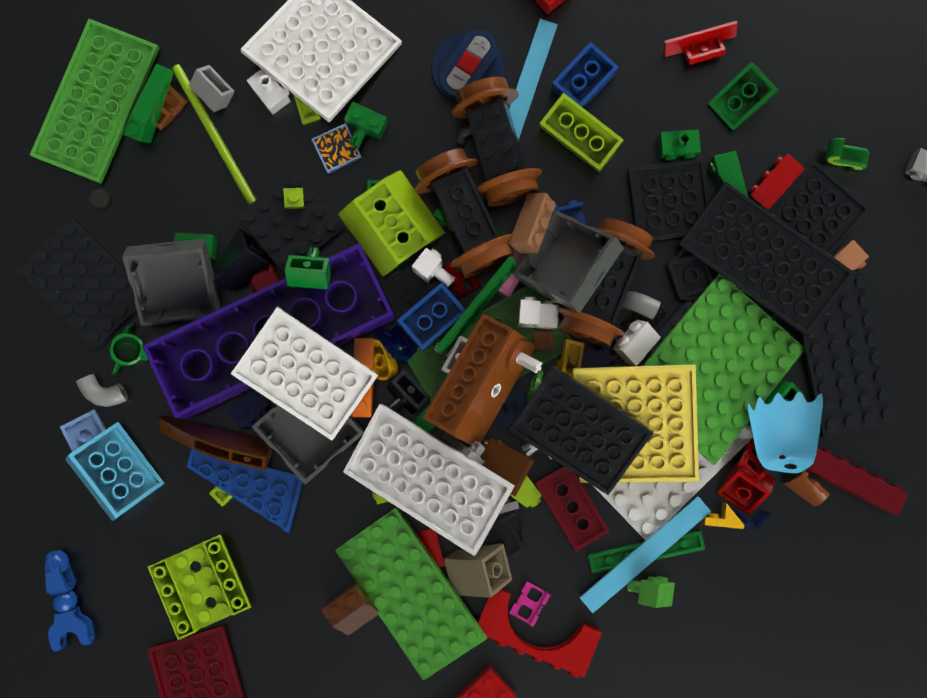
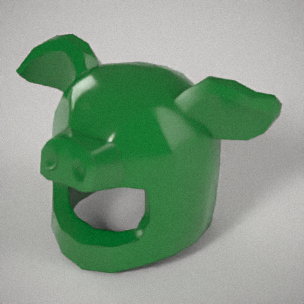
M135 323L127 325L123 333L117 334L110 343L109 354L115 362L111 372L112 375L118 372L121 365L130 366L139 360L147 361L148 359L142 347V341L131 333L132 329L136 326Z

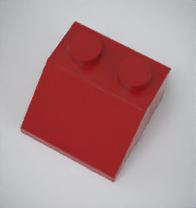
M748 461V465L757 471L758 467ZM737 463L731 469L716 494L749 515L772 493L775 478L766 473L764 477L758 480L755 474L743 465L739 466Z

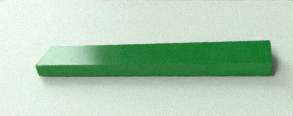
M511 256L507 258L437 345L436 349L444 356L449 353L458 337L465 333L517 268L518 264Z
M701 530L687 532L655 560L705 550ZM643 542L587 554L591 574L613 569Z

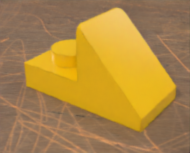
M569 339L564 340L561 359L556 361V367L574 378V368H581L585 343Z
M723 502L721 518H719V514L709 513L701 520L703 525L744 529L742 521L729 505Z

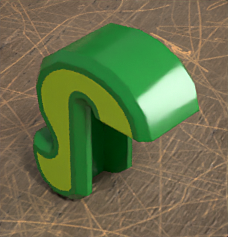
M834 138L828 142L825 154L826 162L835 166H848L853 170H864L867 168L870 154L867 149L844 145L845 138Z

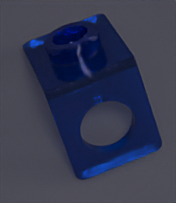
M735 509L733 511L740 517L746 528L750 526L757 531L772 515L770 512L764 511L753 523L740 510Z

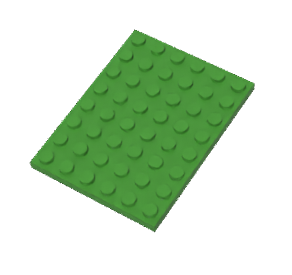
M718 273L643 366L696 365L698 453L712 465H716L750 421L747 404L750 405L752 410H755L758 397H761L763 402H765L804 350L797 340L774 320L772 321L769 315L733 283Z

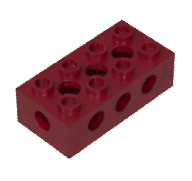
M562 465L534 482L575 551L580 550L609 532L608 527L575 473ZM564 484L566 487L565 493L558 495L557 487ZM574 501L576 508L570 512L567 510V504ZM584 518L586 525L583 528H578L577 521Z

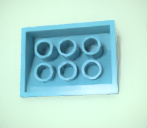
M119 422L70 453L65 459L112 521L164 484L163 480Z

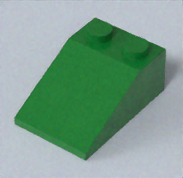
M751 62L708 104L734 131L779 92V89Z

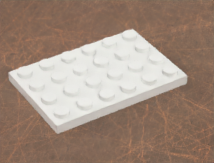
M278 306L231 373L330 440L335 438L378 376L377 373Z

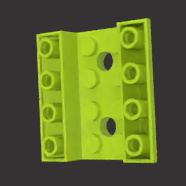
M401 170L375 184L354 199L338 214L382 277L397 268L399 264L420 249L445 234V231L420 196L415 192V189ZM379 200L384 201L386 204V208L383 211L375 209V203ZM401 232H405L409 236L408 241L405 243H401L397 239L398 234Z
M221 534L148 566V570L178 640L228 616L251 608V604ZM194 561L201 564L199 572L192 570L191 566ZM209 597H213L216 600V606L213 608L209 607L206 603Z

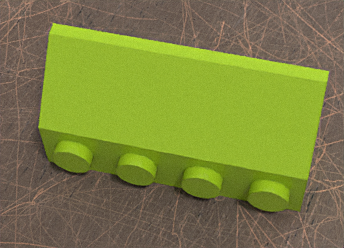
M565 93L560 96L539 123L544 131L598 173L624 141V139Z

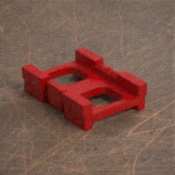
M451 262L442 266L444 270L455 277L453 284H455L454 290L458 297L481 288L477 277L465 278L463 273H457L455 268L450 266ZM468 279L472 289L466 290L462 283L463 280Z
M750 439L745 445L744 453L738 465H743L755 474L759 480L766 475L767 469L762 466L758 457L752 453V449H755V444H753L754 439ZM748 460L757 465V471L748 465Z

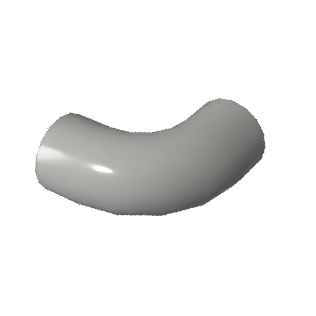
M628 291L621 310H632L653 319L661 302L644 294Z
M94 374L76 381L83 396L97 406L110 407L128 400L127 391L121 383L104 388L100 386Z

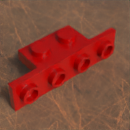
M733 21L664 41V56L668 57L683 52L689 65L723 56L726 53V49L722 41L736 37L738 22Z

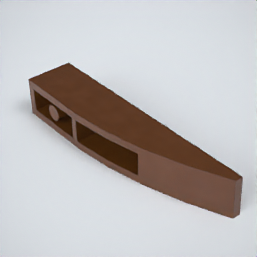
M163 415L159 417L160 432L210 457L264 471L271 459L273 449L261 438Z

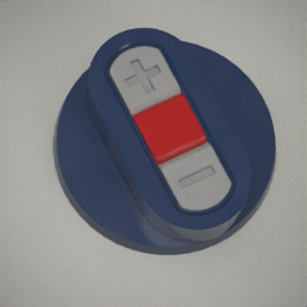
M473 30L456 34L445 40L437 49L431 66L435 87L444 98L457 104L455 94L462 87L485 78H505L506 73L505 61L500 49L497 47L495 38L484 30Z

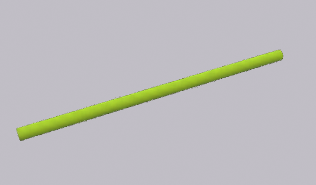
M181 65L173 66L172 70L247 204H252L256 201V198L199 97L188 86L190 81Z

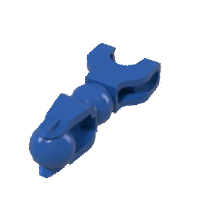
M62 550L51 551L43 560L46 592L53 595L51 605L57 611L54 614V624L48 632L51 649L57 652L66 646L67 632L76 634L80 644L85 646L91 645L95 639L93 622L89 617L81 613L79 606L76 607L77 595L72 591L75 588L76 579L69 564V558Z

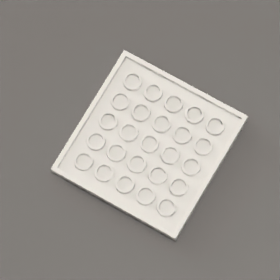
M288 0L241 48V53L321 117L330 122L402 45V40L351 0Z

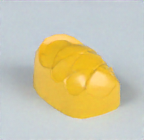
M375 339L374 372L378 374L376 379L391 380L397 376L399 370L395 355L385 340Z

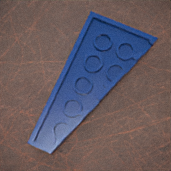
M191 449L187 463L189 469L232 495L233 498L256 513L261 514L288 534L290 533L303 482L295 474L267 467L264 471L238 465Z

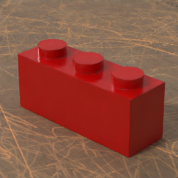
M786 154L783 158L779 156L772 164L774 168L771 171L767 170L760 177L762 182L759 185L754 184L748 191L750 194L748 197L767 211L805 169L789 154Z

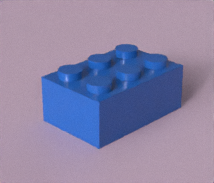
M590 42L552 82L551 91L559 98L565 93L582 108H585L616 75L619 66Z
M441 282L397 321L424 352L450 330L466 310Z

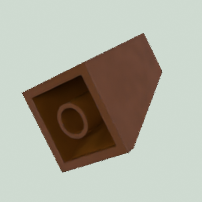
M492 437L490 440L486 439L483 443L485 450L481 455V459L485 461L482 466L515 485L511 495L516 496L534 460Z
M359 582L354 583L321 609L331 626L348 636L376 617L379 612Z

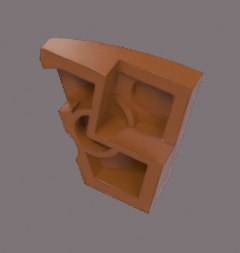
M805 470L796 473L794 477H787L783 484L814 507L820 505L830 495L817 481L808 478L809 473Z

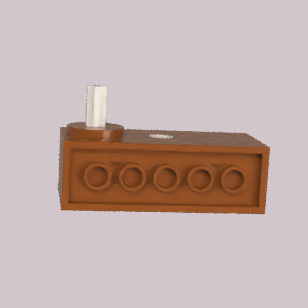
M482 314L423 418L470 445L475 440L481 443L523 368L525 367L535 373L541 370L542 362L530 357L536 346L513 328Z

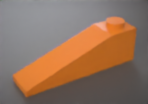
M355 338L354 359L374 371V338ZM374 382L351 413V417L373 416Z

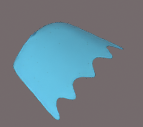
M798 392L792 401L784 400L780 393H777L770 404H765L761 397H758L755 410H752L750 405L747 404L758 459L764 468L778 472L800 473L814 463L823 408L822 394H819L810 403L805 400L801 392ZM784 455L786 459H779V456ZM794 464L797 466V468L787 469L784 467V465Z

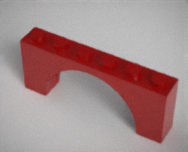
M501 589L491 598H486L477 623L486 634L487 639L488 637L494 639L495 643L502 647H506V645L513 647V651L518 654L524 655V653L532 655L531 659L542 663V660L550 663V667L556 670L565 669L568 671L567 674L575 678L579 676L585 677L602 634L599 629L581 622L575 634L564 643L554 647H536L523 641L514 632L509 623L508 602L511 595L509 591Z

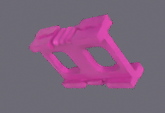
M526 581L521 590L522 594L517 599V603L513 604L509 614L516 616L533 627L539 617L537 614H540L539 611H541L543 605H546L551 595ZM531 588H535L542 593L537 602L527 597ZM522 605L532 609L528 619L518 615V610Z

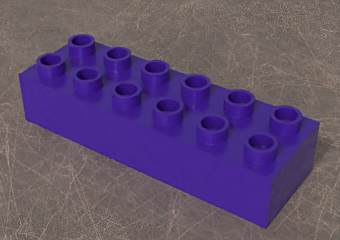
M360 243L329 257L331 276L328 289L287 286V280L284 278L143 345L142 347L174 417L188 419L252 388L231 373L277 306L337 347L396 320Z

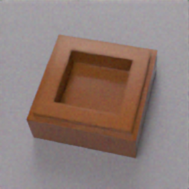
M533 331V345L536 346L534 351L553 350L552 331Z

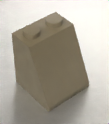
M502 543L481 546L475 556L461 549L455 550L444 558L449 581L460 596L491 598L512 580L504 544Z

